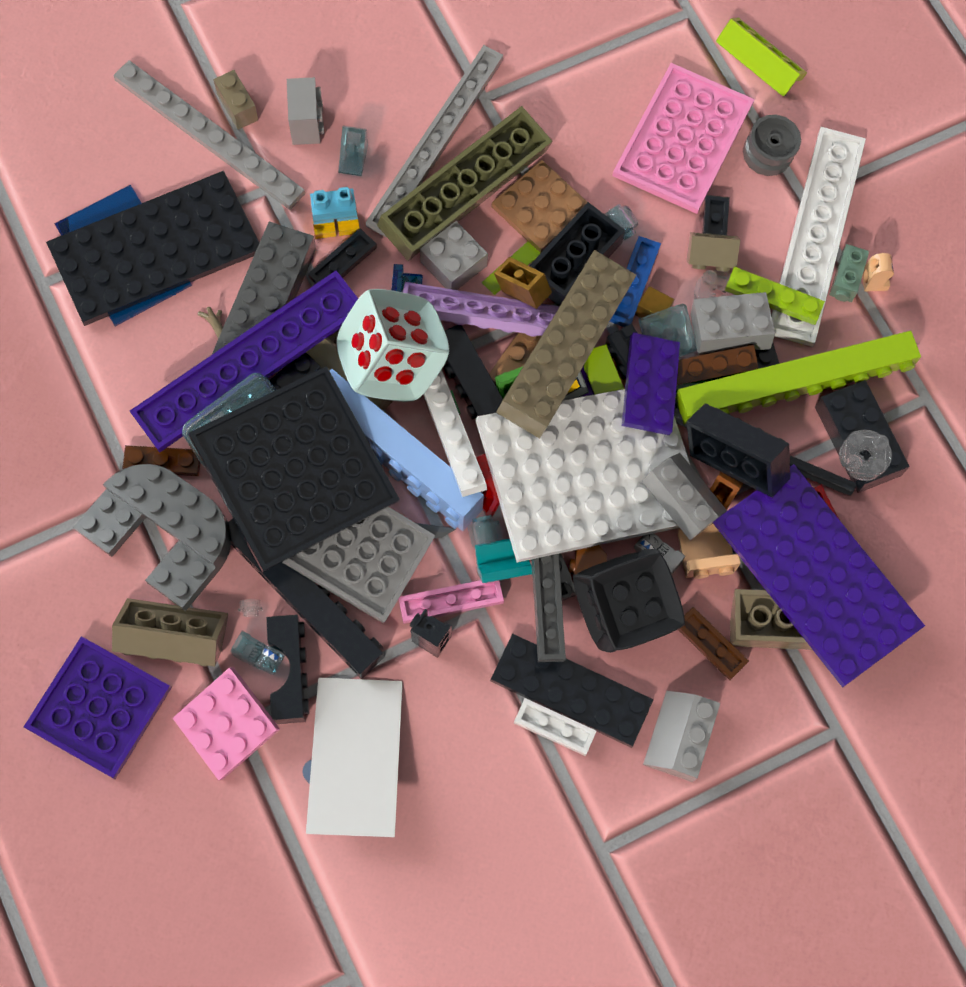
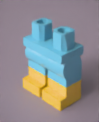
M342 187L336 191L328 192L318 190L310 194L315 239L336 237L334 219H337L339 236L352 235L360 229L353 188Z

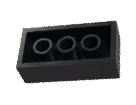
M587 202L529 265L545 274L552 291L548 298L560 306L593 251L596 250L609 258L622 244L625 229Z
M866 380L820 398L815 409L851 481L856 483L855 489L857 493L901 477L910 466Z
M706 403L687 420L691 457L772 498L790 480L789 443L783 439L768 434L762 429L743 422L740 418H735L719 408H714Z

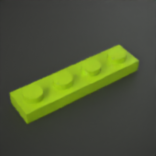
M737 267L733 268L725 291L734 295L766 292L769 308L812 325H816L825 302Z

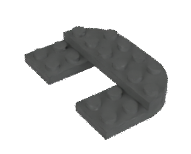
M141 464L125 468L115 473L103 484L106 490L73 528L111 557L114 556L145 518H148L179 540L145 581L186 611L227 560L231 548L229 523L213 500L172 471L152 464Z

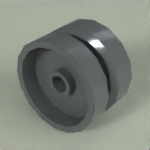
M777 114L766 115L758 119L753 125L743 147L744 160L749 168L765 176H776L785 172L800 149L801 135L799 129L787 117Z

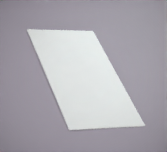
M318 678L306 834L395 837L402 681Z

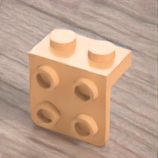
M714 524L708 526L692 540H689L684 532L679 529L680 550L685 555L683 560L685 578L694 577V579H702L713 574H719L720 576L730 575L741 564L738 554L733 555L732 547Z

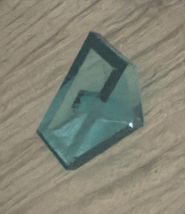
M342 126L338 173L362 176L368 149L367 129Z

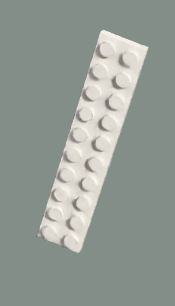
M820 127L779 284L826 301L865 138ZM824 305L816 325L772 310L771 317L775 337L813 347L816 342Z

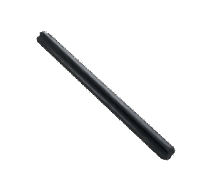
M677 407L674 408L676 423L687 428V424H683L679 409ZM790 455V466L794 464L805 478L848 496H851L855 491V482Z

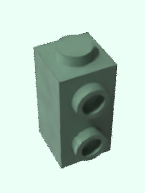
M846 244L838 262L829 293L830 296L843 302L853 301L860 286L869 255L868 250Z

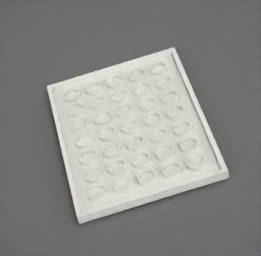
M625 389L563 400L540 439L497 413L477 416L476 424L516 561L522 562L680 528L642 482L654 468L673 455L680 453L689 463L675 417L673 420V431L670 435L621 426Z

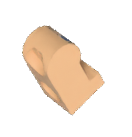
M876 254L868 260L862 275L864 291H888L890 288L889 278L894 275L892 256L890 254Z

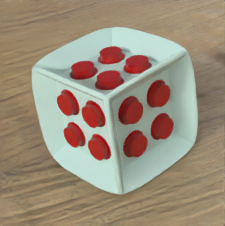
M369 289L359 297L344 320L337 336V351L347 381L355 392L372 398L407 402L419 399L431 386L448 358L449 343L434 306L428 300L417 295L398 291Z

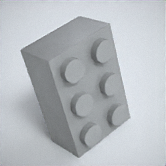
M766 292L693 300L690 315L698 356L754 345L755 351L771 349L775 331Z

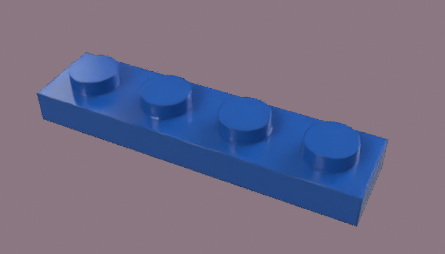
M638 236L626 268L636 274V277L609 322L622 327L632 324L661 243Z

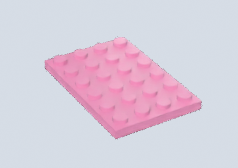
M670 63L618 161L612 176L698 214L755 99Z

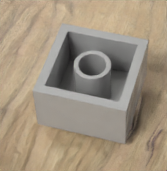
M315 77L287 79L288 122L292 144H320V134H324L321 87H316Z
M457 221L453 222L420 248V262L447 289L458 290L487 267L488 253Z

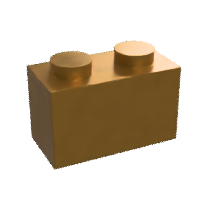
M508 257L494 272L502 292L536 309L552 293L544 273L511 257Z

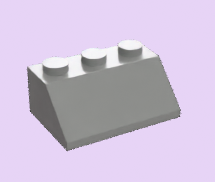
M680 453L666 459L642 481L689 540H692L722 514L727 512L726 508Z
M666 691L643 765L694 782L698 778L720 703L696 694Z

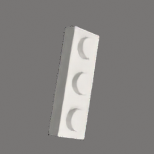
M526 698L514 721V724L586 756L596 733V730Z

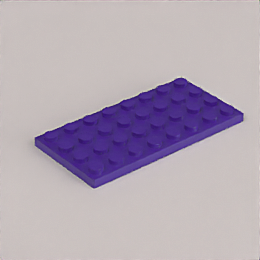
M794 464L790 466V480L773 498L756 490L713 522L842 688L925 627L924 623Z

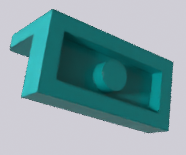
M510 539L475 545L477 572L482 583L532 574V565L529 560L516 561Z

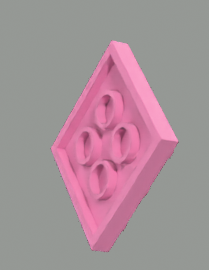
M234 667L228 668L173 717V720L218 780H223L280 730L279 726Z

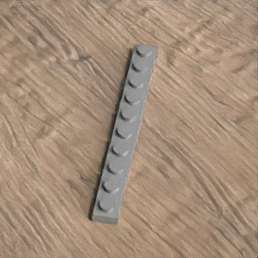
M483 45L367 219L366 227L386 237L377 226L380 216L423 183L502 63L503 54Z
M130 60L113 75L116 82L287 209L291 210L305 195V189Z

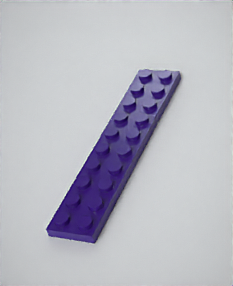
M334 271L131 409L130 413L160 453L339 330L358 297L340 274Z

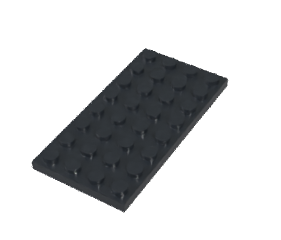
M224 171L46 242L84 326L251 258L255 255L259 245V241Z

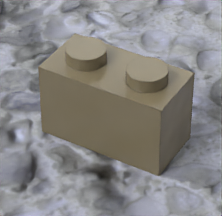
M235 70L213 79L217 95L237 130L258 121L255 104Z
M690 232L687 262L694 269H706V266H714L718 271L729 272L730 268L737 267L740 239L738 236Z

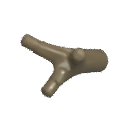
M211 307L206 308L208 314L199 311L198 316L203 317L209 322L219 339L223 329L221 324L222 311L218 310L216 315Z

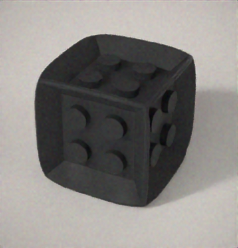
M644 549L640 552L626 554L573 575L575 593L585 623L593 641L601 651L611 653L617 650L632 648L670 634L685 625L683 607L666 560L657 549Z

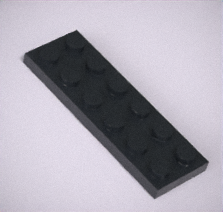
M513 633L490 679L491 682L590 727L630 748L633 747L654 700L568 659L564 662H538L537 645Z

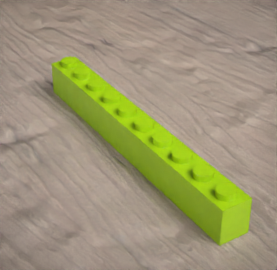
M907 331L678 389L675 400L685 425L687 420L705 403L714 408H719L729 415L736 411L745 413L756 406H772L779 400L792 401L799 398L800 395L807 393L810 396L816 395L826 388L831 387L835 390L844 387L846 383L855 382L856 384L864 380L867 381L870 377L874 376L883 378L890 375L893 371L900 370L901 372H906L915 368V364L919 361L921 355L912 331Z

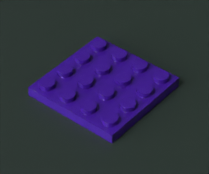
M81 636L23 727L109 777L116 779L172 687Z

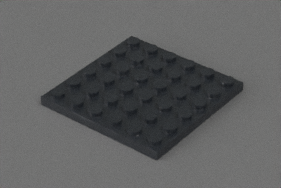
M327 366L188 433L262 572L400 500Z

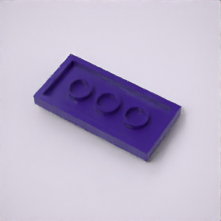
M632 333L629 344L621 426L664 435L672 433L680 342Z

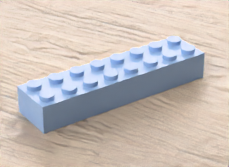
M331 369V375L380 464L389 469V474L395 480H402L408 485L407 489L414 496L424 498L427 501L426 505L433 512L437 513L439 511L446 517L445 521L452 528L456 529L458 527L464 531L483 510L484 495L478 492L462 497L449 465L367 397L355 392L349 382Z

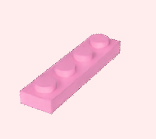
M479 580L401 596L398 599L403 624L410 623L417 613L421 615L425 609L428 611V616L435 618L504 603L499 580L482 583Z

